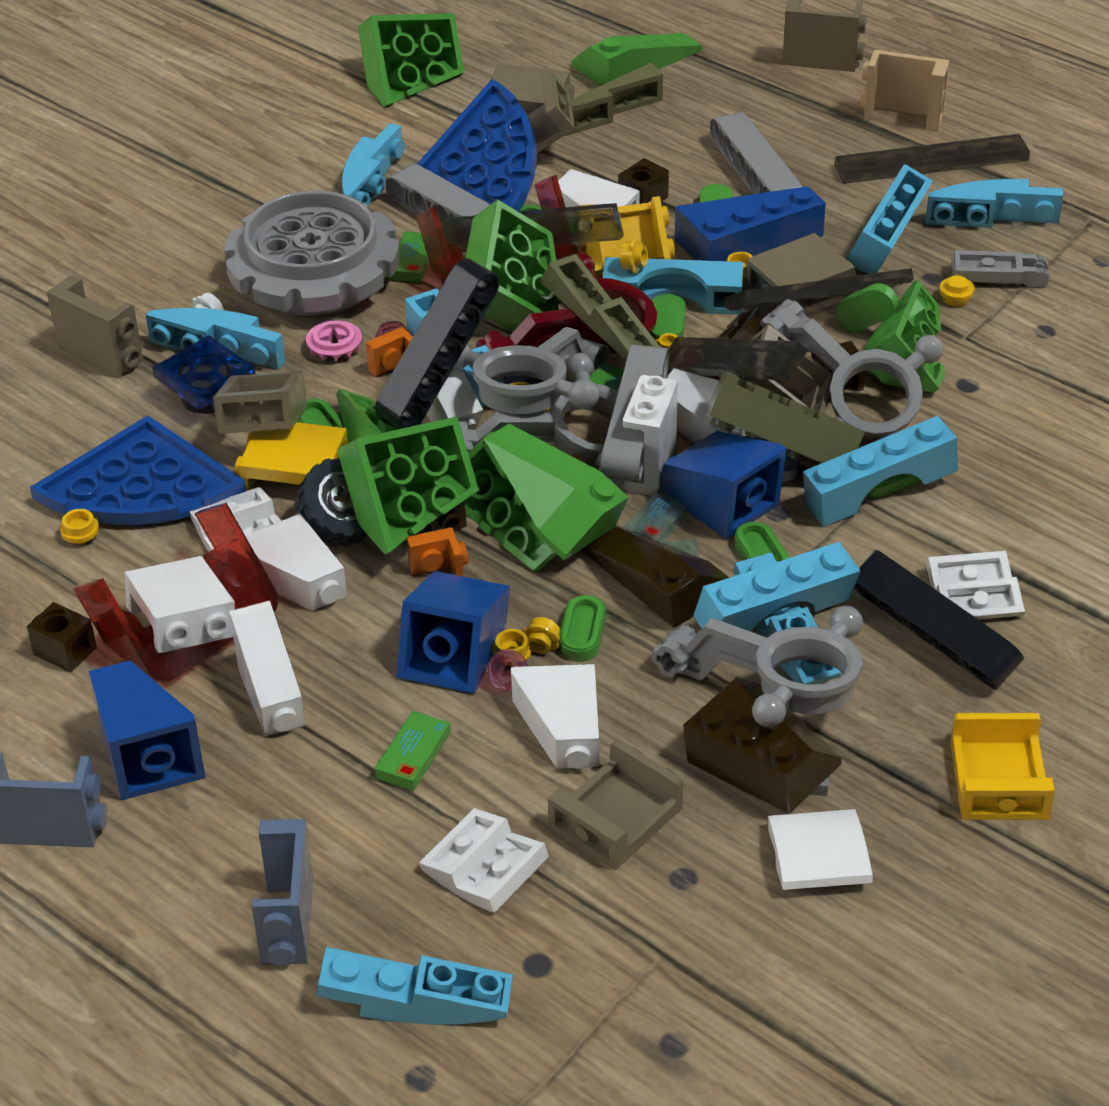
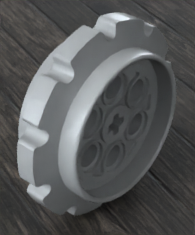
M301 191L268 201L242 220V228L233 229L230 232L224 246L227 275L233 287L240 294H253L255 303L282 313L297 316H321L353 307L383 288V278L391 277L395 274L400 260L396 228L383 213L371 212L367 204L350 196L330 191Z

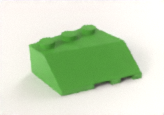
M454 13L371 15L358 26L367 86L383 107L464 73Z
M497 199L473 218L466 258L472 259L499 277V289L484 315L514 332L529 314L559 310L558 305L562 301L540 282L548 264L556 261L552 232Z
M458 416L354 439L337 449L358 524L384 554L398 547L399 544L406 540V537L415 535L438 517L479 491Z

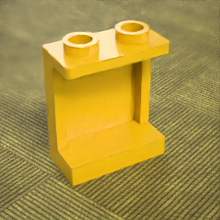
M660 196L652 197L649 203L595 210L593 204L579 206L576 213V222L581 251L593 258L595 263L594 273L598 278H603L605 257L620 258L621 245L624 242H631L633 239L640 240L642 246H646L648 259H674V243L672 238L667 239L665 227L669 226L668 209L666 206L661 205Z
M296 422L294 427L290 429L250 432L246 441V450L243 456H238L236 460L235 474L245 480L246 491L252 490L256 479L300 485L314 465L317 463L319 465L328 458L331 460L339 457L337 449L348 443L347 429Z
M956 713L954 715L950 745L961 820L1050 819L1055 788L1053 778L1045 776L1039 743L1040 714Z

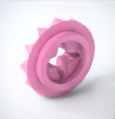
M338 320L320 323L314 326L306 335V346L309 348L310 354L312 356H320L322 361L334 358L337 362V359L340 357L350 358L352 353L360 351V345L363 342L362 332L356 325ZM332 338H336L338 343H331L333 341Z

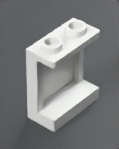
M640 376L623 417V427L644 432V470L640 481L625 480L622 491L653 497L659 496L663 464L674 456L676 451L678 380L662 378L660 376Z
M202 556L124 572L126 606L131 614L143 612L153 627L154 645L158 653L233 637L229 611L235 610V601Z

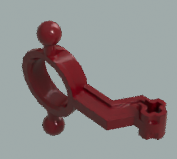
M578 253L577 256L611 300L622 297L647 331L651 333L655 328L658 314L653 301L643 291L629 283L611 278H598L594 273L595 263L593 258L588 254ZM570 308L529 314L510 336L504 337L499 331L488 332L483 339L478 340L476 348L485 345L489 350L515 345L539 347L563 328L569 327L578 330L581 338L607 345L609 353H617Z

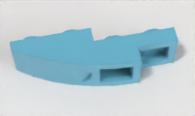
M389 123L375 139L363 136L355 145L345 163L342 175L344 195L369 205L377 195L382 193L385 187V177L383 175L404 152L405 143L402 140L401 126Z
M991 179L944 187L928 193L925 224L992 228L993 220L1059 224L1063 188L1029 187V179Z
M207 308L160 309L148 311L146 314L150 343L197 357H213L218 352L279 370L285 363L282 334L260 328L258 317Z
M771 552L736 562L733 572L736 576L776 563V560ZM793 602L776 609L755 626L759 635L769 637L775 632L792 627L818 628L808 607L800 608L798 602ZM793 660L780 664L794 682L802 684H819L841 676V672L826 663L813 660Z
M326 947L315 996L361 1005L360 1017L383 1021L430 1025L480 1023L506 1018L513 974L421 955L419 964L416 966Z

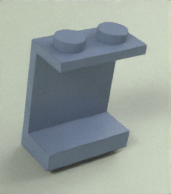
M0 753V844L94 847L98 830H104L106 826L107 807L106 804L100 803V776L93 773L90 756L80 757L74 782L9 780L3 753Z
M306 819L260 820L259 840L268 892H291L289 899H252V912L261 965L274 964L286 966L290 964H307L314 877Z

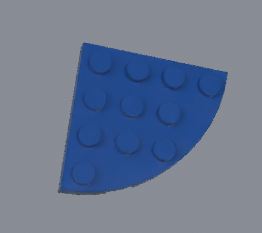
M491 79L417 164L490 205L498 199L519 212L526 201L535 176L537 164L535 134L527 114L516 97L502 84Z
M147 415L32 485L30 490L32 499L64 515L74 509H86L92 513L93 518H96L98 523L141 526L189 517L190 511L246 492V485L244 479Z

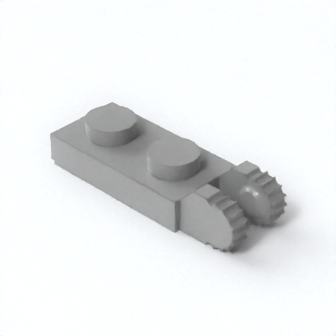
M954 250L952 252V276H963L972 283L983 282L1006 285L1010 283L1022 284L1023 282L1028 288H1043L1050 281V273L1047 269L1049 268L1048 259L1043 257V255L1038 254L1036 256L1035 254H1022L1021 252Z

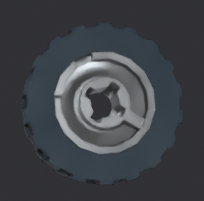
M339 457L331 460L328 458L323 460L321 464L318 465L317 463L314 465L296 492L295 510L303 516L320 539L328 543L329 546L343 545V547H348L352 543L356 542L357 544L361 542L368 534L358 524ZM336 497L342 498L345 503L335 501L334 499Z

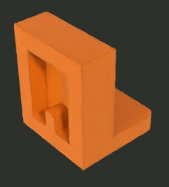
M400 327L367 341L368 370L377 377L395 369L413 336L403 327Z
M452 527L406 537L408 565L412 576L451 568L453 575L464 577L463 565L469 563L468 553L464 541H457Z

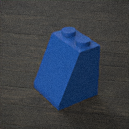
M715 431L704 439L696 441L691 447L677 456H672L663 464L661 493L723 538L728 539L735 534L736 529L740 525L754 522L779 505L787 448L779 443Z
M433 571L403 600L396 678L475 693L492 657L491 649L495 643L496 636L504 630L507 623L510 586Z
M131 660L88 671L102 735L121 800L206 778L196 720L191 711Z

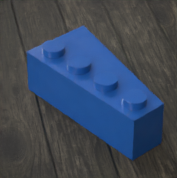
M805 186L675 206L674 240L694 260L726 261L727 257L734 252H747L755 256L813 233L822 237L824 233L826 202L811 188Z

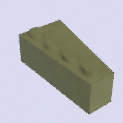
M724 371L705 412L713 417L710 422L712 425L729 432L732 431L733 426L747 431L745 437L764 441L769 440L782 444L787 448L786 456L797 461H801L803 455L817 461L815 466L858 449L865 431Z

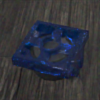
M210 335L152 367L154 378L181 396V402L187 410L199 414L215 413L213 397L231 376L256 374L253 365Z

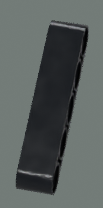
M465 258L456 263L381 391L375 404V411L379 417L397 429L416 426L422 423L497 294L500 281L495 273L472 259Z
M874 550L859 567L860 574L854 586V589L859 594L990 688L997 690L1024 660L1023 654L1010 641L884 553Z

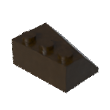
M736 677L683 724L687 762L790 814L842 764V759L792 711L786 710L787 713L783 722L775 727H762L753 717L752 706L754 701L764 694L761 684Z

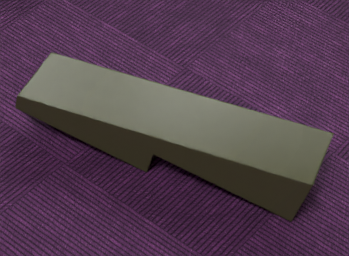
M651 62L571 99L575 129L564 136L613 123L614 114L663 101V73Z
M577 254L548 264L540 282L626 361L632 344L660 347L622 297L611 300Z

